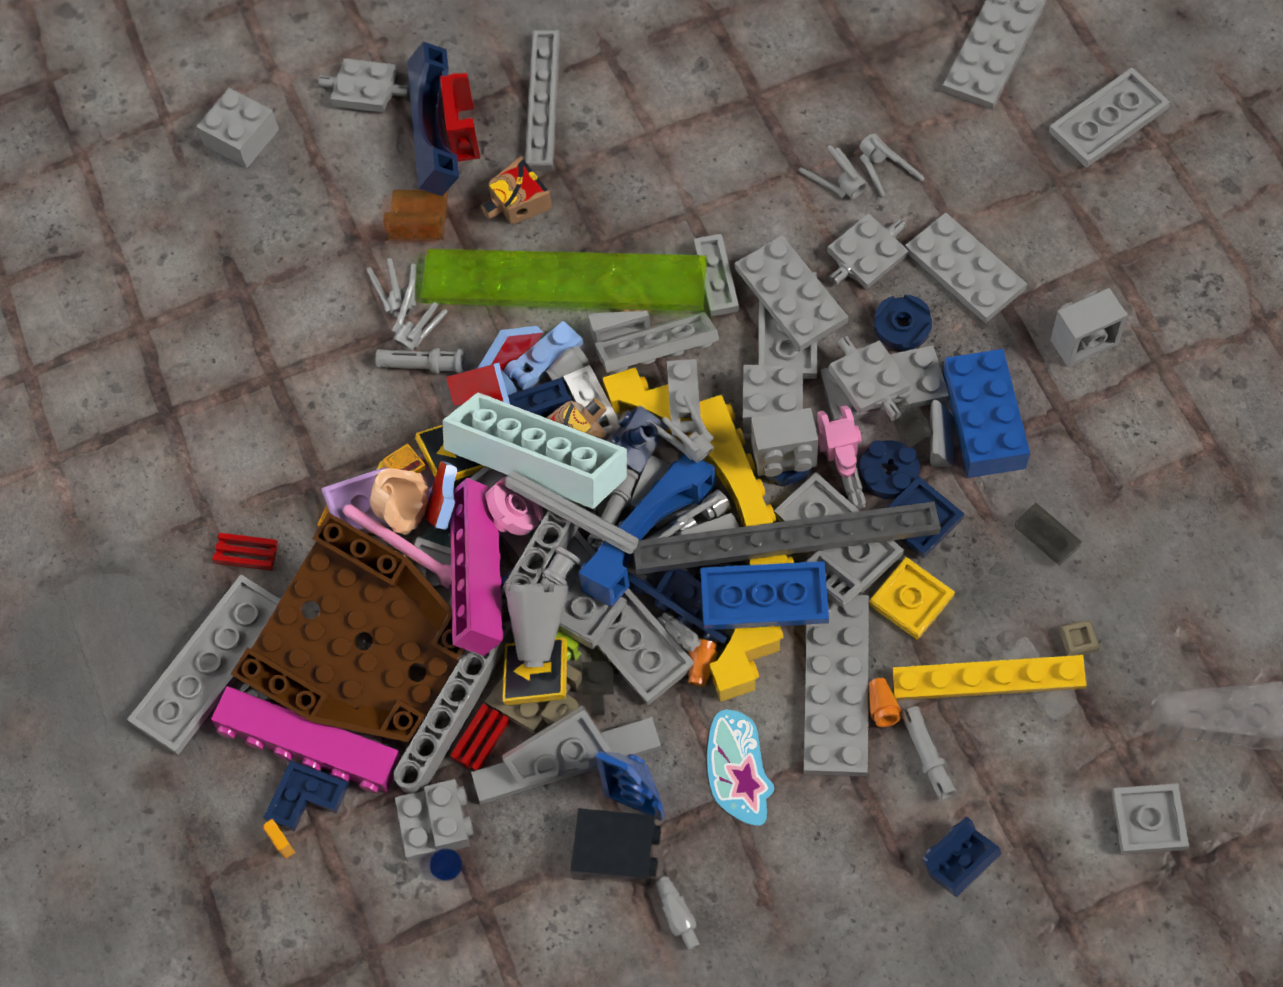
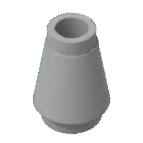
M575 345L573 348L568 347L550 368L546 370V373L552 381L562 378L564 381L563 376L586 367L590 362L578 345Z

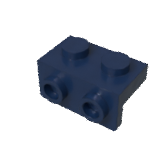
M562 378L508 395L510 405L547 418L566 402L572 401Z
M965 817L959 824L954 825L937 845L932 846L927 851L922 861L929 877L957 898L1002 853L999 846L978 832L973 821Z

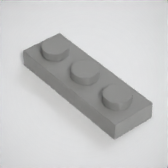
M722 234L695 238L694 246L710 316L738 312V300Z

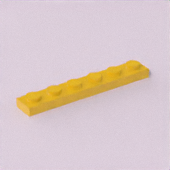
M1083 655L893 667L894 696L896 701L1086 689Z

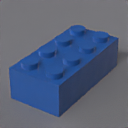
M1004 349L945 358L943 377L949 393L948 400L967 478L1026 469L1030 450Z

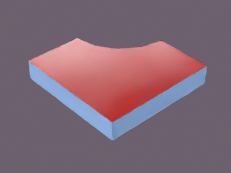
M538 326L500 330L478 368L499 363L500 369L504 372L509 362L517 360L538 342L543 331Z
M499 363L446 377L453 405L464 404L477 392L510 404Z
M440 460L428 499L427 510L423 518L433 526L446 530L455 504L453 489L457 467Z

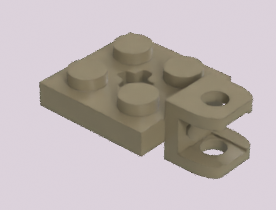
M503 676L485 700L489 708L498 711L503 716L506 715L511 721L535 735L539 733L545 723L549 727L579 708L577 701L567 694L572 687L568 680L566 682V699L506 706L503 702Z

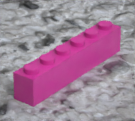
M466 478L453 490L455 504L450 517L453 645L485 656L494 647L498 646L503 638L500 590V531L494 526V518L490 513L485 498V493L491 487Z
M228 686L211 718V721L218 729L217 733L223 737L233 740L237 736L246 740L245 743L254 749L262 750L263 747L274 751L273 754L283 760L290 761L292 758L300 760L304 766L318 771L321 768L331 772V776L347 782L349 779L360 783V788L374 794L378 790L387 794L394 779L395 769L401 760L400 753L396 749L337 727L310 722L292 710Z

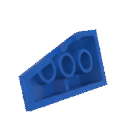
M599 751L596 759L604 796L642 813L655 815L656 819L662 821L665 816L664 807L645 761L633 754L625 756L620 753Z

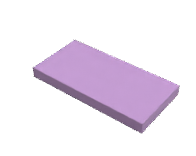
M420 455L419 458L425 464V470L421 474L429 488V499L435 477L424 455ZM387 467L321 488L329 512L365 534L372 532L344 514L343 509L346 505H353L383 526L389 527V524L375 515L370 506V496L375 476Z

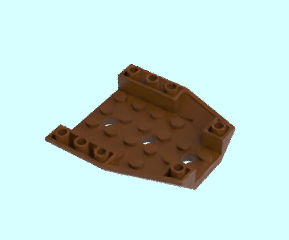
M328 512L312 538L315 540L314 545L252 648L247 647L231 675L310 722L410 742L466 650L453 645L452 608L408 558ZM314 601L319 606V614L314 619H307L303 614V607L306 603ZM364 632L369 633L373 639L372 646L367 650H360L356 646L357 636ZM422 664L425 667L426 676L422 681L415 682L409 677V669L412 665Z

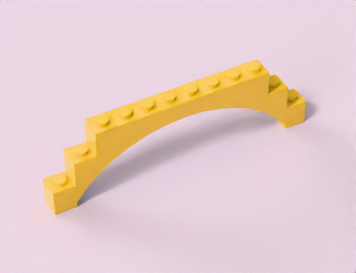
M636 367L603 377L605 395L616 415L642 406L661 421L664 417L671 421L668 384L649 390L645 376L639 377ZM722 395L700 401V417L707 431L714 437L710 442L714 449L703 461L715 466V474L728 491L740 515L743 527L775 522L776 517L771 504L766 505L763 496L766 495L761 479H755L753 474L755 470L753 458L750 453L745 454L743 449L745 445L743 433L740 428L735 429L732 422L735 420V415L731 404H725ZM680 418V421H692V418ZM667 427L666 432L672 435V431ZM684 433V434H685L687 437H689V436H690L691 434H693V433ZM786 555L750 559V565L794 563L792 556L787 557ZM781 626L735 629L730 642L718 661L710 663V676L720 702L756 690V679L759 678V673L754 659L780 651V640L784 639Z

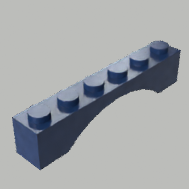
M423 41L407 61L418 189L443 196L459 178L457 155L447 146L442 128L443 97L440 76L448 75L447 49Z

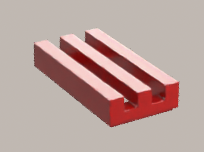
M219 532V542L215 546L216 554H213L212 558L214 564L273 570L279 546L276 539ZM226 543H228V544H236V545H244V546H252V547H260V548H268V549H270V550H267V549H259V548H251V547H243V546H235V545H227ZM228 552L246 556L268 557V561L225 556L223 554Z
M482 704L450 755L451 759L473 771L480 770L510 723V718L506 715L502 716L498 711L491 710L487 705ZM488 716L486 722L484 723L483 727L474 739L465 756L462 757L461 755L470 743L471 739L473 738L474 734L483 722L484 718ZM495 720L498 721L499 724L474 763L471 762L472 757Z

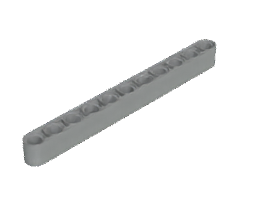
M567 499V500H569V501H571V502H573L574 504L577 505V503H576L575 501H572V500H570V499ZM548 510L505 583H520V585L529 583L540 584L543 579L541 572L544 568L547 569L556 555L555 549L557 546L566 549L579 526L564 518H560L559 515ZM549 536L558 537L556 542L552 544L544 543ZM533 562H543L539 569H529ZM505 584L501 589V615L509 612ZM511 620L502 622V642L485 656L469 650H465L395 769L394 779L406 794L424 791V786H428L503 658L505 644H511L514 639ZM473 665L482 666L479 673L475 675L468 674V670ZM459 691L466 692L463 700L459 702L452 701L455 693ZM442 718L450 719V723L446 728H436L438 721ZM434 745V750L430 755H420L423 747ZM418 772L415 782L411 784L404 783L405 777L409 773Z

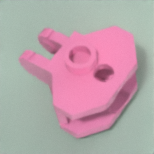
M847 405L841 406L842 416L839 420L829 422L827 414L824 411H820L817 413L818 448L827 457L828 462L835 461L838 473L842 477H853V474L856 472L857 463L855 455H857L858 443L862 442L858 425L854 424L851 409Z

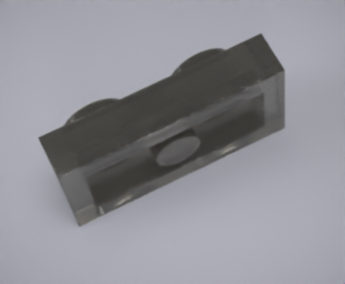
M1036 502L1014 524L1017 530L1059 566L1080 547L1082 542Z

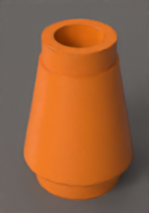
M699 639L701 641L700 646L696 647L694 651H688V656L694 662L688 671V683L706 687L711 673L710 663L716 661L719 652L716 651V643Z
M876 678L868 683L871 719L879 727H888L896 724L900 720L901 708L886 679Z

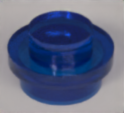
M441 849L432 856L430 870L436 879L451 881L460 874L462 860L454 850Z

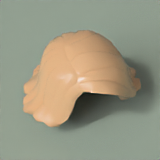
M385 468L375 476L370 496V506L377 517L389 524V527H392L394 533L407 535L418 527L425 516L429 488L426 481L423 480L421 473L417 474L414 471Z

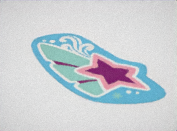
M727 709L722 710L713 719L708 740L707 767L712 794L716 802L735 818L751 825H762L767 819L766 799L771 796L775 788L763 769L756 725L750 717L743 713Z

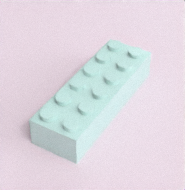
M478 392L443 420L444 450L506 475L515 471L564 498L592 509L627 478L626 448Z

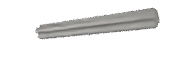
M512 471L507 476L505 486L628 554H632L637 548L639 539L515 471Z

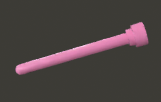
M346 505L343 512L347 517L436 574L440 585L452 592L451 565L441 564L353 505Z

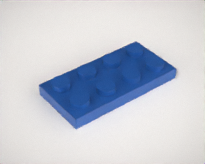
M825 561L701 568L704 630L829 623Z

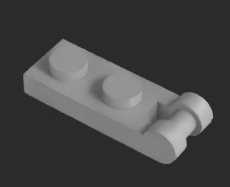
M696 359L667 361L671 422L683 433L697 432L701 435L683 399V395L688 394L700 416ZM680 418H692V421H680Z

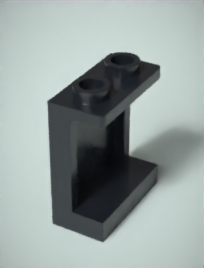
M578 808L570 869L572 878L574 880L586 881V876L636 880L642 881L645 886H650V877L657 876L658 857H653L654 845L660 846L661 826H656L655 815Z

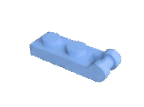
M562 321L517 360L509 362L504 369V373L510 379L515 378L518 381L517 385L522 390L531 388L547 375L546 370L550 368L568 347L573 348L575 345L581 347L583 345V338ZM528 367L531 372L525 373L524 370Z

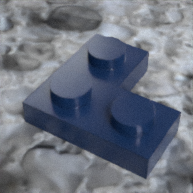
M290 760L263 818L267 822L273 819L278 826L295 832L308 803L337 813L349 784L345 780Z

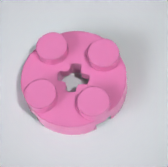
M504 477L485 493L488 508L494 518V526L501 532L509 531L515 535H528L542 520L543 508L505 486L507 477Z

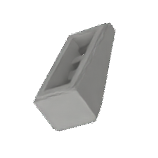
M648 311L607 312L588 315L589 326L595 343L650 327Z
M817 550L804 561H825L826 576H831L826 581L827 598L841 607H844L864 589L863 584L821 550ZM837 580L841 582L835 588L831 587ZM846 586L850 587L851 589L843 596L839 593Z

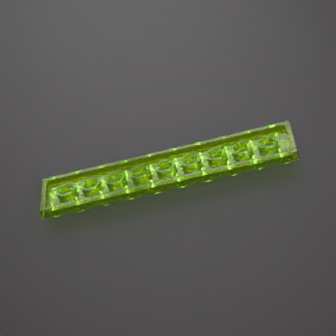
M427 249L420 299L422 303L426 304L436 302L438 304L703 311L708 259L707 255Z

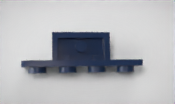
M684 569L667 570L656 588L637 574L628 572L631 589L643 596L647 592L655 598L653 602L655 605L667 612L670 609L680 614L678 620L688 627L694 629L696 625L704 630L701 580ZM720 629L704 630L705 633L703 634L706 639L717 645L720 642L728 644L732 638Z

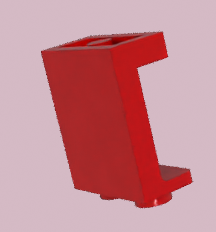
M453 73L440 76L446 131L451 151L457 155L458 162L481 159L473 118L459 120V112L474 109L468 74Z

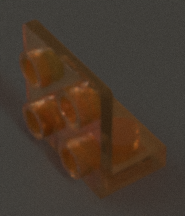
M393 190L390 212H384L383 219L388 240H444L448 193L446 192L443 196L424 190Z

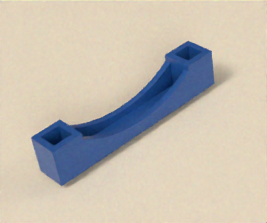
M683 453L677 461L671 463L668 472L661 480H657L653 484L647 496L636 503L633 512L626 520H622L617 527L637 537L638 541H640L652 527L667 515L692 503L700 505L702 500L716 486L715 466L703 460L696 463ZM603 541L597 553L580 568L579 578L582 592L612 608L630 587L627 566L632 554H628Z

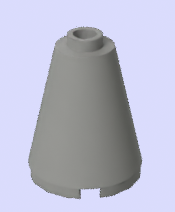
M505 583V593L518 660H523L526 667H543V661H550L568 593V585L538 583L520 585V583Z

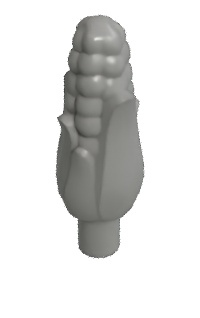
M662 875L658 877L656 882L657 890L664 904L662 909L667 917L671 932L675 936H682L688 950L699 946L700 943L693 931L696 928V920L689 911L687 904H685L684 897L680 896L675 886H673V882L667 876Z

